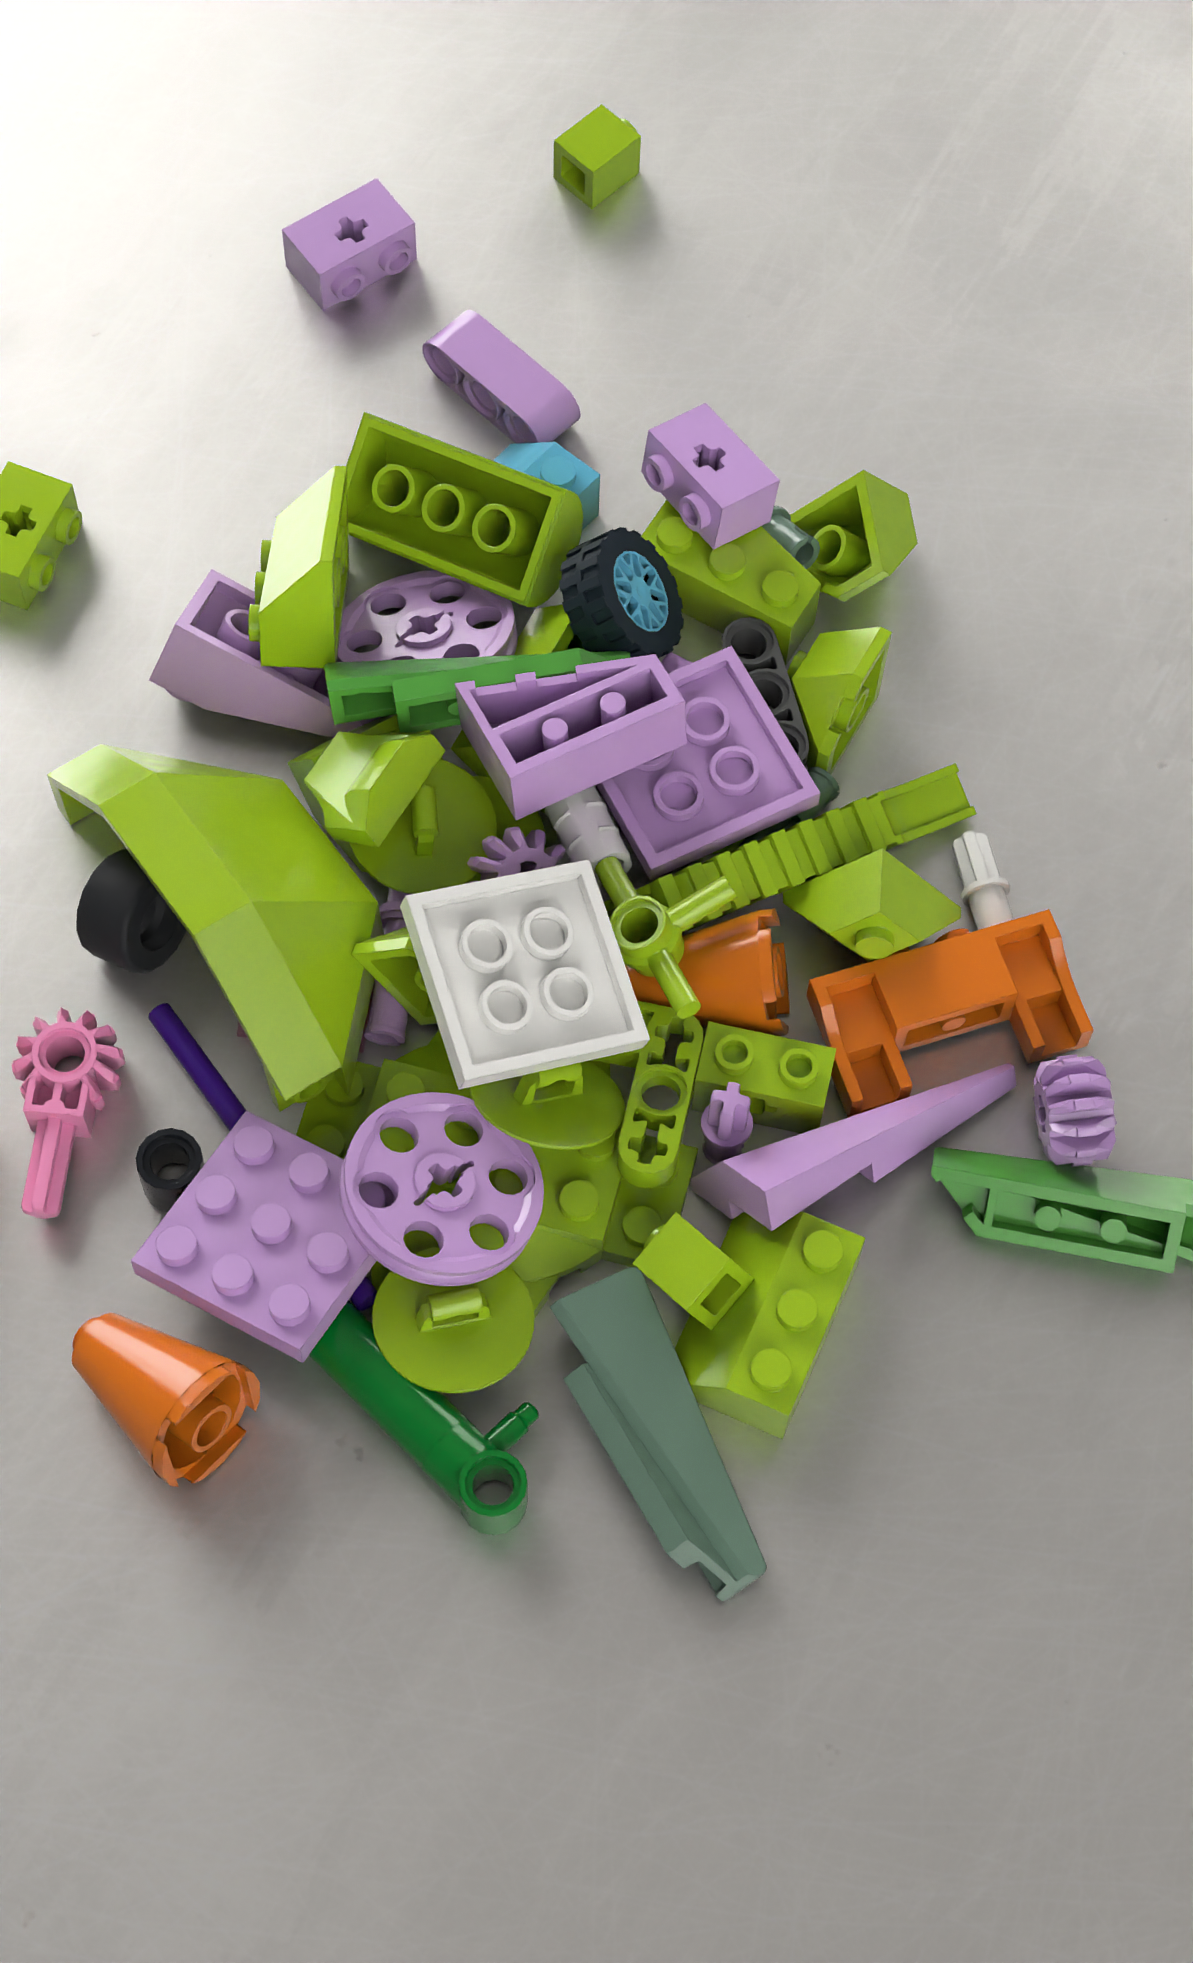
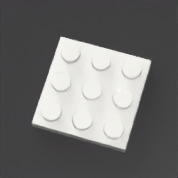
M589 859L406 895L400 908L458 1090L642 1049L650 1040Z

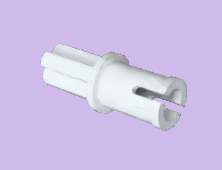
M974 831L963 833L962 837L954 840L952 849L964 885V889L961 892V900L964 905L971 908L977 929L980 930L1013 920L1007 899L1010 885L1007 879L1000 877L987 835L985 833H975Z

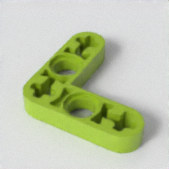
M637 1001L650 1040L642 1049L593 1060L636 1068L618 1141L617 1167L621 1176L630 1184L639 1188H655L667 1182L676 1169L703 1047V1028L695 1016L680 1019L672 1007ZM670 1033L682 1035V1042L678 1046L675 1058V1067L663 1064L665 1042L669 1039ZM663 1085L672 1088L677 1093L679 1101L672 1108L656 1110L644 1102L642 1095L650 1087ZM647 1128L658 1131L656 1155L652 1158L651 1164L638 1162V1153H641L643 1150Z

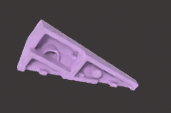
M1007 1063L723 1160L691 1178L692 1191L731 1219L746 1212L766 1228L773 1231L858 1172L875 1183L1016 1087L1015 1066Z

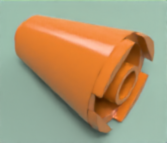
M775 908L759 909L682 936L684 940V954L678 965L701 1004L700 1010L693 1016L699 1020L702 1028H707L708 1021L776 1036L788 1034L789 1026L781 1019H777L778 1014L790 1013V1000L784 942L772 943L771 929L768 928L781 926ZM625 965L637 1001L672 1007L655 977L644 976L635 969Z
M106 1313L100 1317L89 1319L78 1329L72 1343L73 1367L155 1474L170 1486L179 1487L177 1479L182 1477L192 1484L203 1480L222 1465L240 1444L247 1431L239 1426L238 1423L246 1405L256 1412L260 1401V1382L253 1371L245 1365L116 1313Z

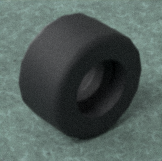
M121 849L107 856L92 872L82 891L77 908L76 931L82 947L92 955L133 973H149L162 966L177 950L187 931L127 849Z

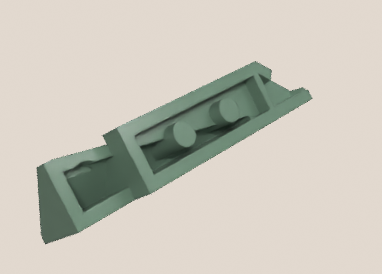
M629 1267L564 1296L549 1306L587 1362L580 1365L563 1380L667 1555L682 1568L697 1562L715 1591L716 1597L724 1602L761 1577L766 1572L767 1565L645 1277L637 1267Z

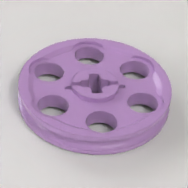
M437 570L398 576L368 589L345 608L337 661L358 662L514 655L518 643L514 609L509 599ZM447 596L461 597L459 600L448 604L436 602ZM387 608L402 609L393 615H378L380 611ZM483 621L499 622L493 627L486 629L473 628L474 625ZM373 644L379 646L367 653L353 652L358 647Z
M428 1092L411 1094L393 1100L378 1108L361 1124L354 1134L341 1167L339 1195L344 1217L350 1230L362 1247L383 1266L396 1274L420 1283L435 1286H462L483 1281L498 1274L521 1254L540 1219L544 1199V1186L538 1160L528 1143L517 1140L493 1126L478 1111L473 1099L450 1093ZM454 1121L465 1122L477 1132L479 1141L472 1146L457 1145L446 1136L444 1126ZM388 1127L404 1129L413 1138L415 1147L408 1152L398 1153L392 1151L381 1141L380 1132ZM496 1169H508L520 1178L523 1190L514 1195L499 1192L492 1186L489 1180V1173ZM459 1177L451 1195L446 1191H442L437 1195L433 1193L424 1200L432 1181L437 1185H442L447 1181L451 1183ZM370 1181L380 1182L392 1191L394 1203L385 1208H375L368 1205L361 1198L359 1187L363 1183ZM483 1223L494 1226L502 1234L504 1246L497 1250L480 1248L470 1237L469 1228ZM415 1230L431 1234L438 1242L439 1253L427 1258L416 1256L406 1247L404 1235Z

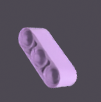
M465 311L423 344V356L432 372L514 443L552 442L580 419V408L571 392L475 311Z

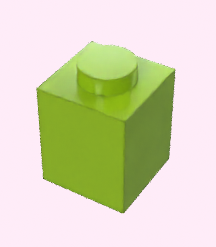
M601 104L554 140L553 178L589 208L593 209L639 174L641 135L638 134L635 127L628 120L618 118Z
M677 1212L674 1213L666 1224L657 1227L648 1236L644 1243L643 1251L632 1263L683 1309L710 1330L717 1325L755 1280Z

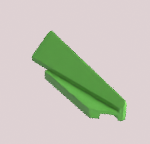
M576 648L533 655L333 662L325 664L324 671L334 725L396 714L399 732L416 733L461 725L454 683L475 680V687L477 688L516 682L515 674L535 672L536 679L576 673L575 666L631 657L627 651L589 652Z
M936 1147L934 1149L931 1176L936 1182L939 1180L942 1182L962 1209L963 1219L978 1237L1172 1274L1177 1256L1193 1261L1192 1179L1084 1165L1072 1167L1071 1164L1055 1165L1053 1161Z

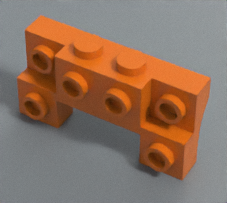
M1050 909L973 932H969L968 929L964 928L952 930L941 935L932 944L912 950L907 947L883 959L810 979L806 994L825 1045L836 1048L831 1076L848 1118L910 1097L913 1084L900 1052L1009 1020L1025 1059L1030 1064L1086 1047L1094 1031L1074 985L1064 952L1062 937Z

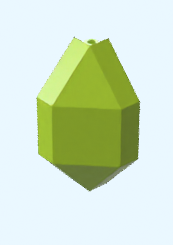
M104 744L94 747L47 774L58 809L69 824L72 825L93 812L104 817L191 935L263 1064L272 1101L279 1112L294 1103H304L315 1098L323 1091L327 1083L334 1078L349 1096L375 979L352 955L356 943L384 934L378 901L282 779Z

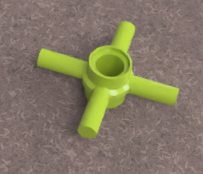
M611 856L602 859L596 865L595 872L616 907L610 922L624 964L644 976L655 977L678 1018L686 1019L695 1015L700 1010L701 1004L678 965L684 954L682 930L736 899V893L725 875L672 907L667 908L651 897L639 896L616 857ZM656 930L651 938L638 943L646 933Z

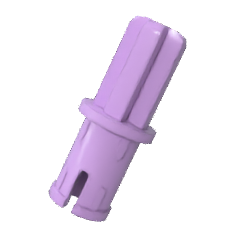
M728 1082L726 1091L713 1090L710 1104L705 1108L701 1116V1131L705 1140L702 1150L705 1157L715 1165L723 1160L743 1154L741 1150L744 1148V1143L749 1139L753 1130V1118L749 1111L750 1098L739 1094L741 1084L736 1082Z

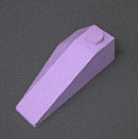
M211 569L175 623L149 681L166 689L173 697L191 702L205 710L332 738L338 732H348L381 718L377 717L334 725L324 668L261 666L260 642L249 641L248 633L250 604H255V592Z

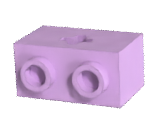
M377 178L282 229L286 267L323 311L340 301L354 298L362 289L387 275L401 272L409 263L417 259L415 222Z
M706 403L648 430L641 472L649 486L654 491L660 492L680 513L686 526L692 531H697L713 550L771 521L780 480Z

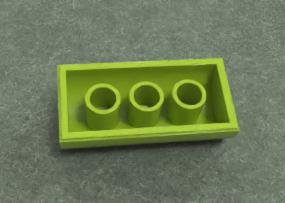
M363 413L346 465L348 534L350 536L526 607L540 606L554 595L560 587L559 580L562 579V572L560 571L562 562L567 560L566 554L571 549L576 548L581 539L583 509L580 498L575 492L373 414Z

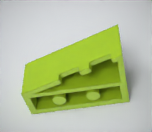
M666 500L641 537L646 541L649 540L656 547L655 550L659 555L663 556L666 560L667 567L671 575L675 577L678 585L677 591L683 604L682 613L721 633H724L725 628L731 622L740 618L753 617L763 620L774 631L786 666L815 623L821 583L762 526L713 550L697 531H692L686 526L680 513Z

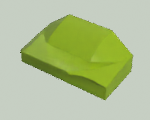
M338 732L305 777L304 783L314 794L321 806L325 828L335 840L379 848L446 750L434 734L389 732L371 735Z

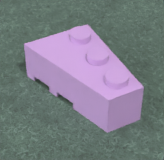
M656 654L575 666L576 673L536 679L535 672L515 674L516 682L476 688L475 680L454 683L461 728L515 820L687 744L685 700Z

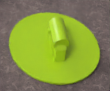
M440 759L379 848L350 842L349 846L358 863L370 876L383 885L399 892L416 894L466 884L479 874L468 867L467 862L469 858L475 856L488 858L483 850L482 840L488 836L496 837V814L485 789L471 774L451 762Z
M590 1061L470 1087L471 1098L474 1100L476 1108L488 1122L517 1140L544 1148L571 1150L587 1148L602 1143L616 1133L622 1124L625 1114V1103L619 1087L607 1073Z
M439 1246L424 1249L414 1254L424 1258L433 1257L439 1253ZM510 1266L488 1279L462 1286L424 1284L390 1271L377 1291L372 1311L374 1337L388 1363L408 1381L420 1387L443 1393H465L480 1390L506 1377L524 1358L532 1341L535 1323L534 1307L530 1293L520 1276Z

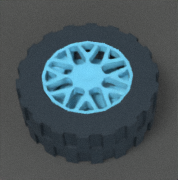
M619 527L605 532L571 549L566 554L567 560L562 562L560 569L562 579L559 580L560 591L563 595L562 605L564 612L569 617L571 623L569 625L575 635L577 634L582 642V647L586 651H627L630 653L631 658L656 654L660 658L674 650L673 646L680 642V631L684 627V618H682L681 610L683 609V604L677 591L678 585L675 577L671 575L664 557L660 556L655 550L656 547L649 540L646 541L642 538L641 534L635 530L627 531L626 528Z

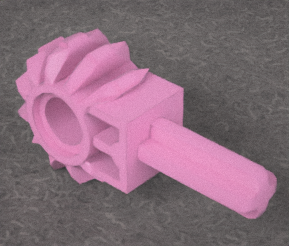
M61 1007L56 1016L57 1023L50 1026L45 1020L35 1017L33 1027L37 1037L18 1036L16 1043L18 1052L23 1057L13 1061L12 1071L16 1079L24 1081L20 1087L21 1094L25 1099L23 1112L31 1131L36 1132L21 1208L25 1214L40 1219L57 1217L60 1214L74 1137L91 1138L96 1109L102 1111L105 1106L100 1090L119 1091L121 1086L119 1074L115 1070L124 1067L125 1057L122 1049L114 1047L117 1041L115 1031L109 1025L97 1028L95 1015L88 1010L76 1022H72L68 1010ZM79 1056L84 1059L75 1070L69 1072L54 1070L56 1064L63 1058Z

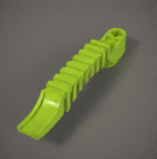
M954 763L901 785L879 791L867 798L863 797L841 808L838 807L825 812L814 819H807L786 830L782 829L758 841L754 840L744 844L731 852L726 851L703 863L693 864L673 875L671 873L635 890L639 896L651 897L661 905L670 908L725 875L737 898L682 930L683 933L702 926L718 917L721 918L773 895L788 891L881 848L886 851L970 818L977 813L974 806H970L957 775V772H959L958 767ZM611 899L604 902L609 920L616 909ZM656 930L646 933L638 943L651 938Z

